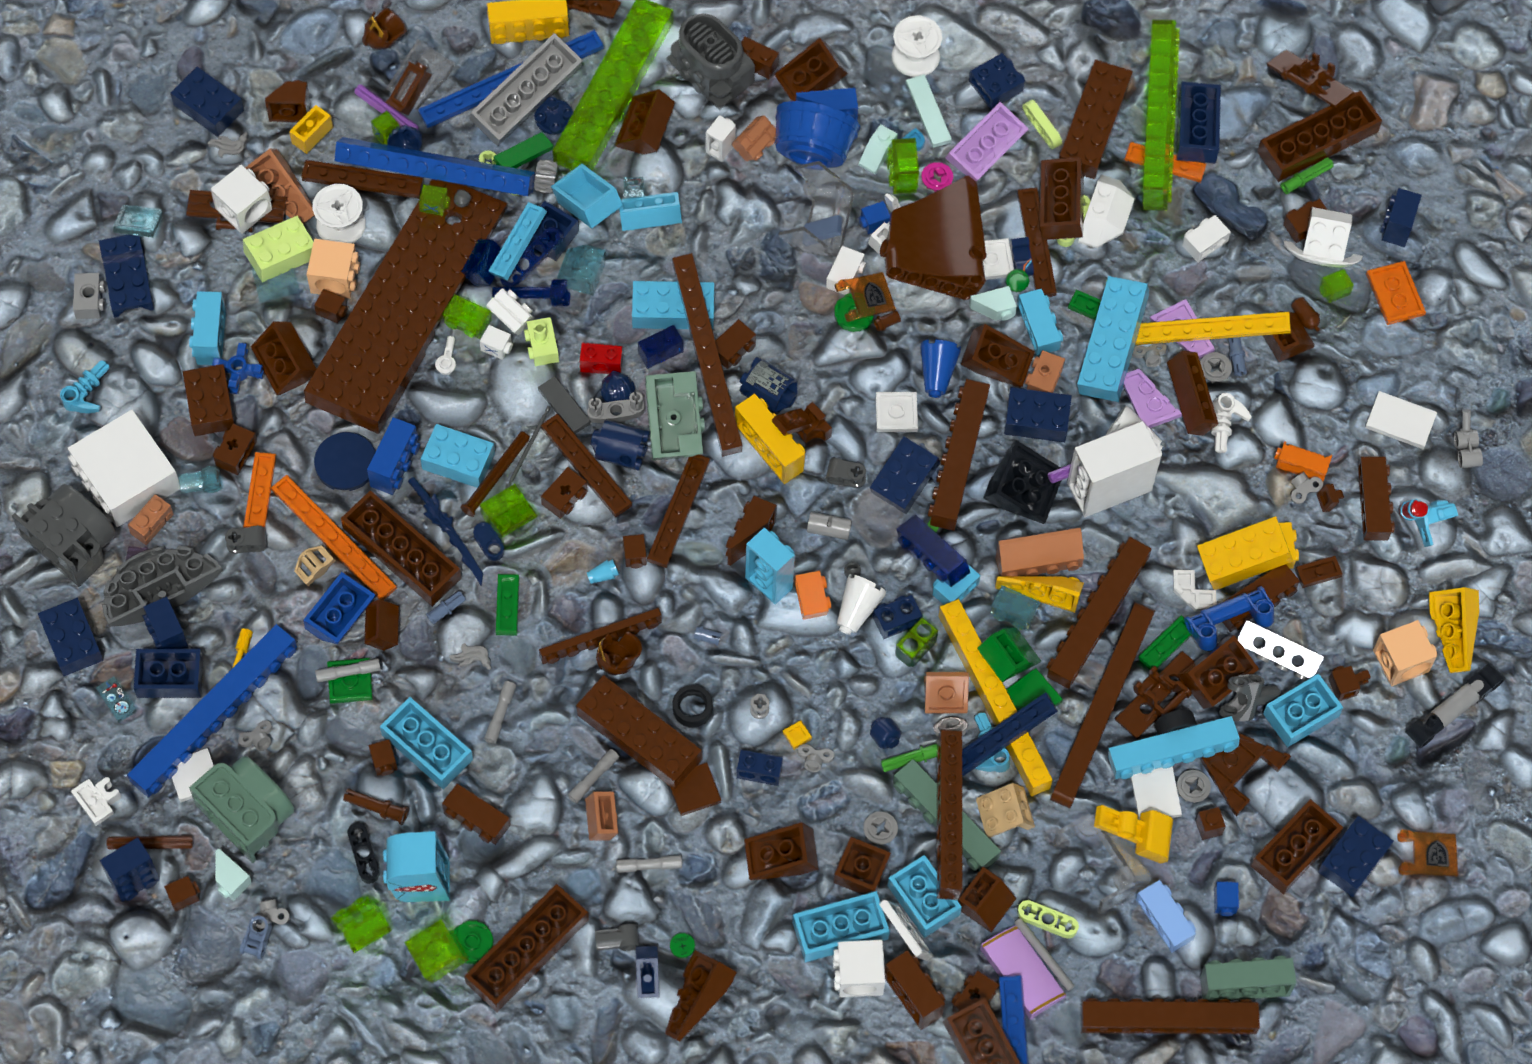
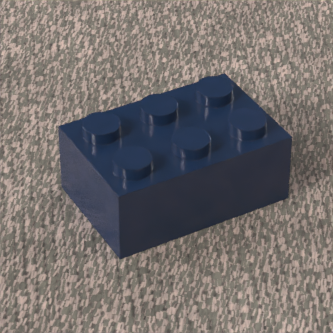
M198 66L170 93L175 107L216 137L220 136L244 111L242 98Z
M1010 387L1004 435L1065 443L1072 395Z
M903 436L870 486V490L877 497L907 514L940 465L939 458Z
M78 597L38 613L63 677L104 661Z
M136 649L134 691L137 698H201L203 655L201 649Z
M1358 816L1323 861L1318 873L1354 897L1390 850L1394 840Z
M138 837L100 859L105 874L121 902L135 898L138 892L153 887L160 880L151 857Z

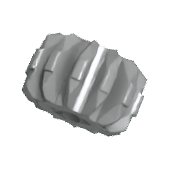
M540 160L537 163L534 178L535 191L545 194L553 193L551 186L557 181V162Z

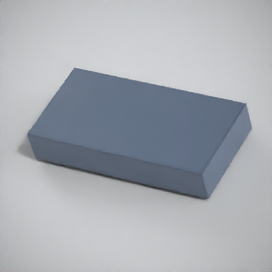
M836 215L804 224L803 242L810 244L840 236L842 217Z

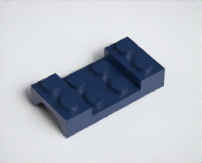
M139 232L99 240L114 318L119 317L124 310L139 307L150 311L154 310Z

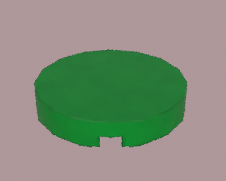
M859 293L844 295L843 298L836 302L834 308V316L838 325L844 330L858 332L868 328L875 315L874 307L867 309L863 295Z
M478 921L463 922V924L453 930L450 936V948L453 955L465 964H477L493 948L494 940L491 931L485 924Z

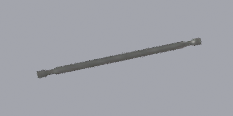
M547 406L544 415H542L509 483L506 485V490L510 489L511 483L514 481L541 428V424L544 423L546 415L551 409L549 406Z

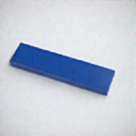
M1022 976L999 977L1003 1032L1020 1063L1029 1064Z

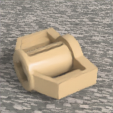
M323 546L308 548L298 557L294 572L309 586L316 579L323 576L336 560ZM319 551L326 561L322 563L313 552ZM302 563L310 570L311 575L309 577L301 569Z

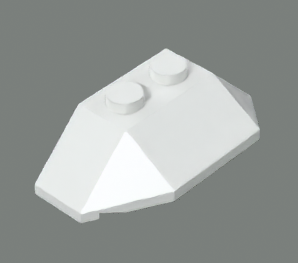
M1104 175L1100 176L1084 220L1083 237L1079 238L1078 243L1099 248L1123 234L1135 198L1121 180Z

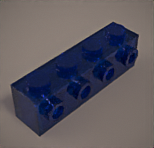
M914 515L896 529L899 536L897 539L899 544L904 549L908 548L916 560L920 559L928 571L932 570L940 582H945L952 587L970 573L967 560L917 515Z

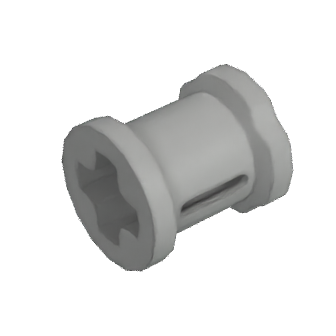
M756 694L750 701V713L756 719H763L769 713V699L764 694Z

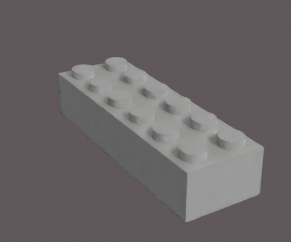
M554 33L470 113L469 119L498 147L581 68L583 60Z

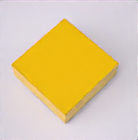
M801 720L783 730V735L793 750L812 740V736Z

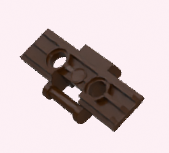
M1286 49L1267 63V66L1280 73L1283 79L1292 81L1303 88L1305 93H1312L1334 108L1355 94L1353 90L1332 78L1335 75V65L1333 63H1328L1327 70L1319 66L1320 56L1315 52L1312 54V60H1309L1307 58L1301 59ZM1322 86H1328L1330 88L1324 90Z
M190 190L186 216L217 218L216 230L236 229L229 221H224V217L215 208L211 207L213 202L211 191ZM269 195L272 199V210L261 218L259 222L281 223L284 219L286 197ZM254 225L248 229V232L253 233Z
M1182 651L1160 674L1157 672L1158 668L1153 666L1149 670V677L1143 683L1138 681L1134 685V692L1138 696L1115 718V721L1138 739L1159 717L1172 712L1185 698H1189L1192 695L1179 674L1195 661ZM1170 677H1177L1179 681H1173ZM1171 692H1175L1177 695L1164 708H1161L1159 705ZM1148 705L1152 711L1149 714H1143L1140 711V707Z

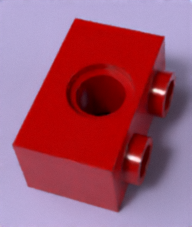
M592 343L581 344L580 372L610 374L612 371L621 373L623 346Z

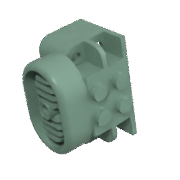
M696 371L646 375L645 385L652 461L679 459L703 454L701 432H704L705 425L704 417L700 418L699 411L703 409L702 397H698ZM671 416L676 417V420H672Z
M242 756L232 766L224 763L214 765L189 787L195 805L252 863L256 861L254 854L263 846L267 848L270 845L269 841L278 833L279 825L289 818L295 810L292 802L283 790L252 759L246 756Z

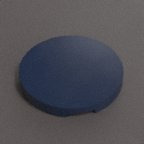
M351 432L334 434L325 439L315 453L314 465L317 476L323 484L333 490L353 491L359 489L369 482L367 468L375 454V450L372 444L359 434Z

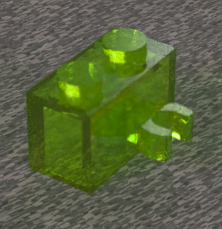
M455 294L443 313L444 323L449 328L459 329L467 336L481 339L492 320L491 310Z

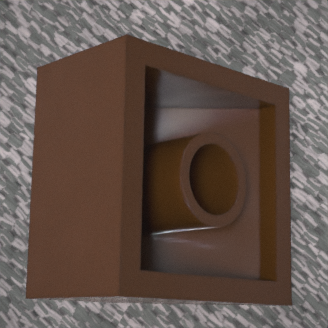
M300 80L286 81L265 98L269 122L298 123L310 111L311 101L307 82Z

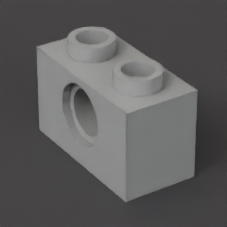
M76 273L74 275L73 311L76 319L101 318V311H104L105 307L104 299H101L102 293H105V281H101L99 273ZM93 294L92 297H86L87 295Z

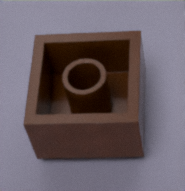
M850 837L834 874L833 883L862 895L876 892L890 862L891 852Z

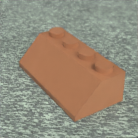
M1081 527L998 541L995 559L999 576H1038L1043 573L1055 574L1061 570L1068 569V571H1074L1079 569L1084 561Z

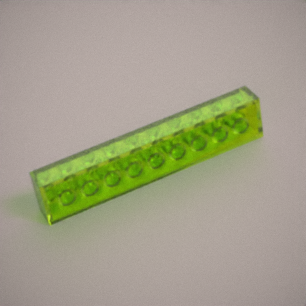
M635 0L553 148V162H557L558 165L570 170H574L583 164L593 171L674 23L672 9L649 0Z
M1152 20L1143 210H1167L1168 203H1172L1180 28H1176V20Z

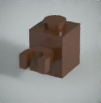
M1339 666L1332 670L1328 680L1336 698L1342 701L1357 696L1361 689L1360 685L1367 684L1371 676L1368 670L1355 674L1352 666L1345 668L1344 666Z

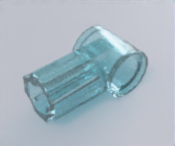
M208 466L200 472L179 474L181 493L202 490L206 493L220 491L222 488L220 469L215 466Z

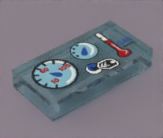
M623 177L625 198L644 196L643 177Z
M115 677L96 687L97 692L118 723L137 712Z

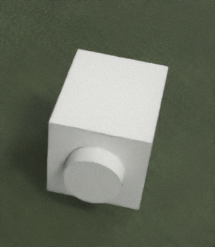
M488 325L480 340L481 351L502 360L506 354L511 352L513 347L511 334Z

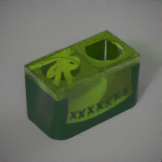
M921 618L896 645V657L909 667L915 666L937 642L938 630L924 618ZM920 624L931 633L928 637L918 635L917 628ZM908 638L915 639L918 643V648L914 652H908L903 647V643Z

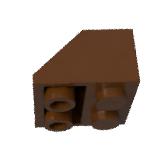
M1289 312L1291 333L1263 335L1278 362L1315 347L1294 312Z
M982 867L958 899L959 904L962 906L961 912L991 933L1016 901V897L1002 879L985 867Z

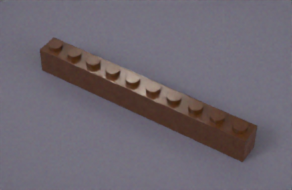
M693 254L672 258V265L721 455L724 457L742 452V443Z

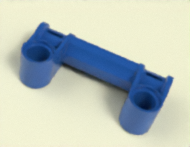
M1260 586L1256 591L1248 594L1243 593L1208 609L1201 610L1200 614L1195 616H1187L1184 618V622L1188 632L1193 636L1199 647L1204 651H1210L1217 646V630L1214 625L1249 611L1257 625L1269 627L1274 623V605L1264 588Z

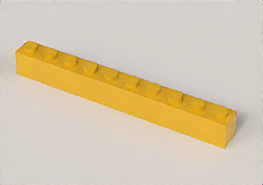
M957 599L940 606L938 617L996 727L1015 714L1017 710L1003 683L977 649L982 642L960 600ZM1027 732L1008 745L1006 749L1032 797L1050 789L1053 779Z

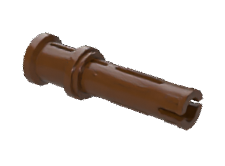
M350 788L346 790L348 794H344L343 801L379 813L383 819L395 820L399 825H403L408 817L409 807L407 806L400 807L393 804L390 800L384 802Z

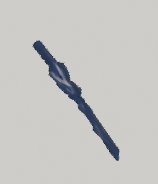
M410 478L408 483L425 503L423 507L427 512L424 515L432 521V524L439 526L442 532L449 535V542L458 548L463 556L462 562L469 567L480 586H482L483 572L452 527L453 517H448L447 513L441 512L440 501L437 499L436 494H433L432 498L429 497V494L425 492V489L422 488L416 478Z

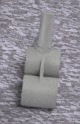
M1469 409L1462 410V429L1454 432V444L1457 449L1460 468L1481 467L1483 464L1482 451L1480 448H1477L1479 446L1478 432L1476 429H1471V410Z

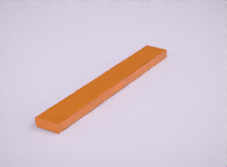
M285 475L271 487L276 496L378 599L384 600L397 589L396 585L288 475Z

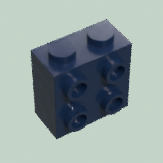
M1002 52L970 70L969 82L989 108L993 109L999 102L1004 103L1023 92L1025 78L1021 72H1017L1014 68L1012 60L1006 58Z

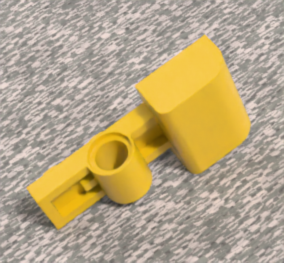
M1104 805L1096 807L1094 827L1136 843L1135 854L1160 864L1168 861L1173 828L1172 817L1155 810H1149L1141 813L1139 820L1138 815L1134 812H1119Z

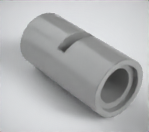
M811 512L807 532L848 540L852 520Z

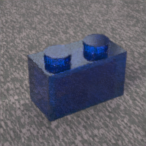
M478 239L461 271L474 286H490L495 276L489 272V269L501 250L500 246L493 239Z
M674 325L638 341V354L647 369L683 352V339Z

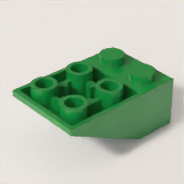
M1004 628L990 635L977 648L1001 682L1041 662L1017 628Z

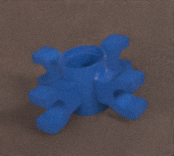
M238 343L237 354L231 357L229 361L220 358H214L212 366L224 364L225 372L230 373L231 377L228 382L230 393L238 394L240 381L245 380L248 376L259 379L263 378L264 370H262V365L246 364L249 350L246 349L247 344ZM236 367H242L240 370H234Z

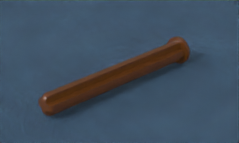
M521 431L466 504L460 506L465 514L471 517L475 516V510L529 441L530 436L527 433Z

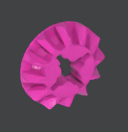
M930 163L922 171V184H925L927 189L930 188L934 192L950 185L953 181V172L944 163ZM934 172L938 177H941L940 182L934 179Z

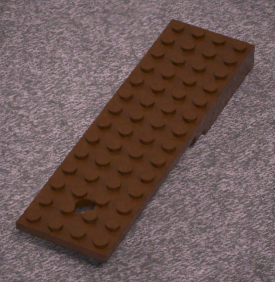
M432 179L304 389L305 403L379 434L424 359L426 349L435 335L436 327L507 209V203L463 184ZM458 190H464L472 197L469 204L465 207H458L454 202V196ZM429 207H431V208H433V207H438V208H434V210H433V209L424 210V209H428ZM458 217L461 221L460 223L457 222L450 225L446 222V219Z

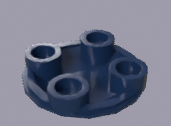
M549 97L536 110L534 119L537 127L542 132L557 135L570 128L573 123L574 112L567 102L555 97Z

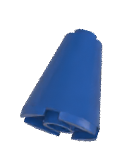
M924 340L921 342L920 350L925 392L929 394V397L941 398V395H945L961 353V346L957 348L956 343L945 340H935V343H929V340Z

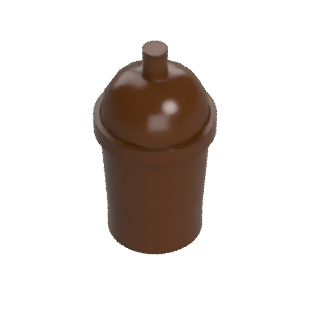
M1304 297L1295 300L1291 308L1298 316L1301 324L1309 330L1315 329L1317 332L1320 331L1318 327L1320 324L1319 313L1311 307Z

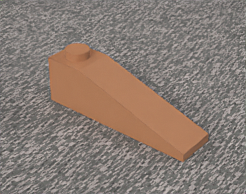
M268 149L245 167L254 172L259 182L263 181L270 190L268 191L269 195L286 197L284 214L290 218L298 216L302 224L315 216L312 210L313 205L291 168L277 149Z

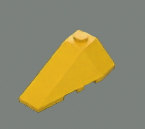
M998 576L995 588L1075 613L1084 582H1080L1079 579L1074 577Z
M1462 587L1429 592L1430 615L1432 620H1435L1438 629L1436 633L1441 638L1443 644L1442 651L1449 672L1470 671L1479 617V590Z

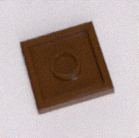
M707 762L697 765L676 789L669 786L680 816L721 803V798Z

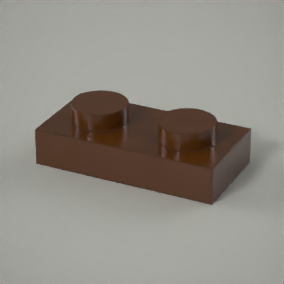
M1336 556L1297 566L1295 569L1302 588L1340 578L1343 574Z

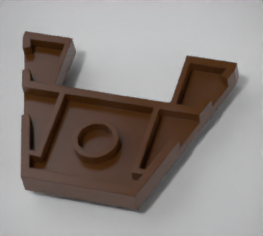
M1238 733L1240 737L1239 747L1231 752H1218L1212 757L1204 758L1203 756L1201 759L1203 766L1236 816L1249 804L1250 800L1234 786L1261 758L1279 772L1291 758V755L1285 752L1284 754L1278 752L1273 747L1264 746Z

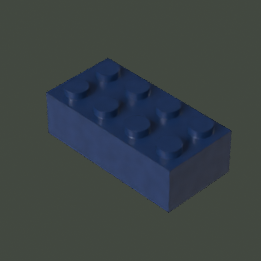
M1181 82L1178 95L1176 160L1216 164L1220 143L1221 85Z

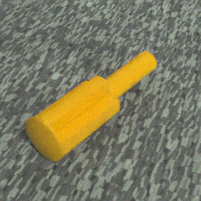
M242 628L235 647L237 654L233 667L242 659L243 653H247L253 634L249 629Z

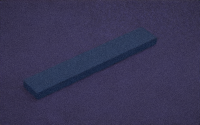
M1045 692L962 749V777L1058 712L1049 695Z

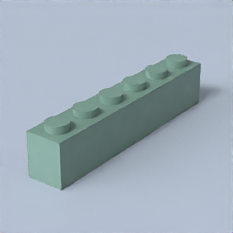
M912 759L894 775L893 786L900 794H905L909 804L914 809L918 808L923 813L922 816L928 824H933L937 828V783ZM962 811V855L966 858L968 866L972 870L979 872L982 867L987 869L1000 858L1001 850Z

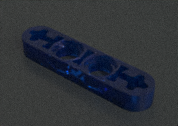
M553 227L546 229L525 249L515 266V269L521 275L516 273L512 277L513 282H507V280L500 278L501 283L506 287L517 286L563 241L561 230ZM550 233H556V241L550 240L547 244L542 242V240L548 241L551 238ZM537 245L543 247V254L541 256H536L534 253V248ZM522 259L529 261V267L526 270L520 267Z

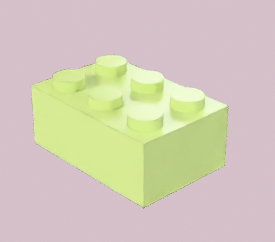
M295 216L244 238L243 250L263 283L308 263L314 242L299 217Z

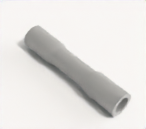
M378 658L341 667L315 670L318 683L355 674L381 671Z
M505 681L495 713L484 737V740L491 744H496L504 716L516 689V684L510 681Z
M610 749L598 761L590 773L569 792L568 798L577 804L600 776L608 771L620 758L619 755Z
M681 855L652 859L616 860L617 873L651 869L682 868Z

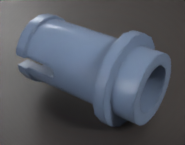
M704 626L696 628L694 639H697V642L701 640L718 646L721 632L704 629Z

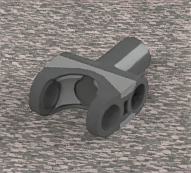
M1255 674L1231 677L1228 680L1227 687L1237 692L1232 701L1221 706L1219 714L1223 718L1232 716L1233 721L1253 720L1257 706L1267 705L1280 697V689L1275 685L1264 686L1265 680Z

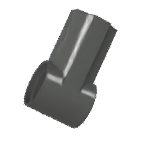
M635 924L621 925L618 929L595 931L597 951L610 949L633 951L636 950V947H639L638 929Z

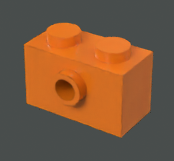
M820 571L795 575L794 583L802 620L826 616L829 612L828 609L831 608L829 596H825L824 589L827 588L825 576H821Z

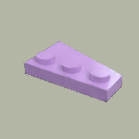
M1186 299L1150 317L1152 322L1197 319ZM1210 340L1176 342L1185 351L1197 352L1199 359L1215 351Z
M1140 369L1126 373L1123 387L1135 413L1149 428L1182 417V413L1170 403V400L1165 395L1163 396L1155 388L1152 381Z

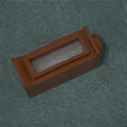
M418 61L416 64L408 62L409 64L390 98L385 102L406 115L410 114L432 76L431 73L426 71L428 67Z

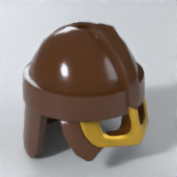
M385 8L375 18V12H373L365 23L362 43L364 46H370L377 50L390 48L407 32V28L394 11Z
M626 632L619 641H613L611 634L608 633L599 643L596 654L597 663L608 674H625L632 669L635 661L640 656L642 645L639 639L631 632Z

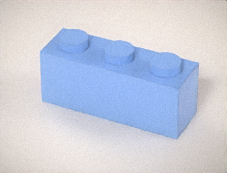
M1159 880L1138 892L1136 901L1171 953L1194 940L1196 928L1183 915L1184 911L1178 902L1175 903L1172 899L1169 887L1166 884L1163 885Z

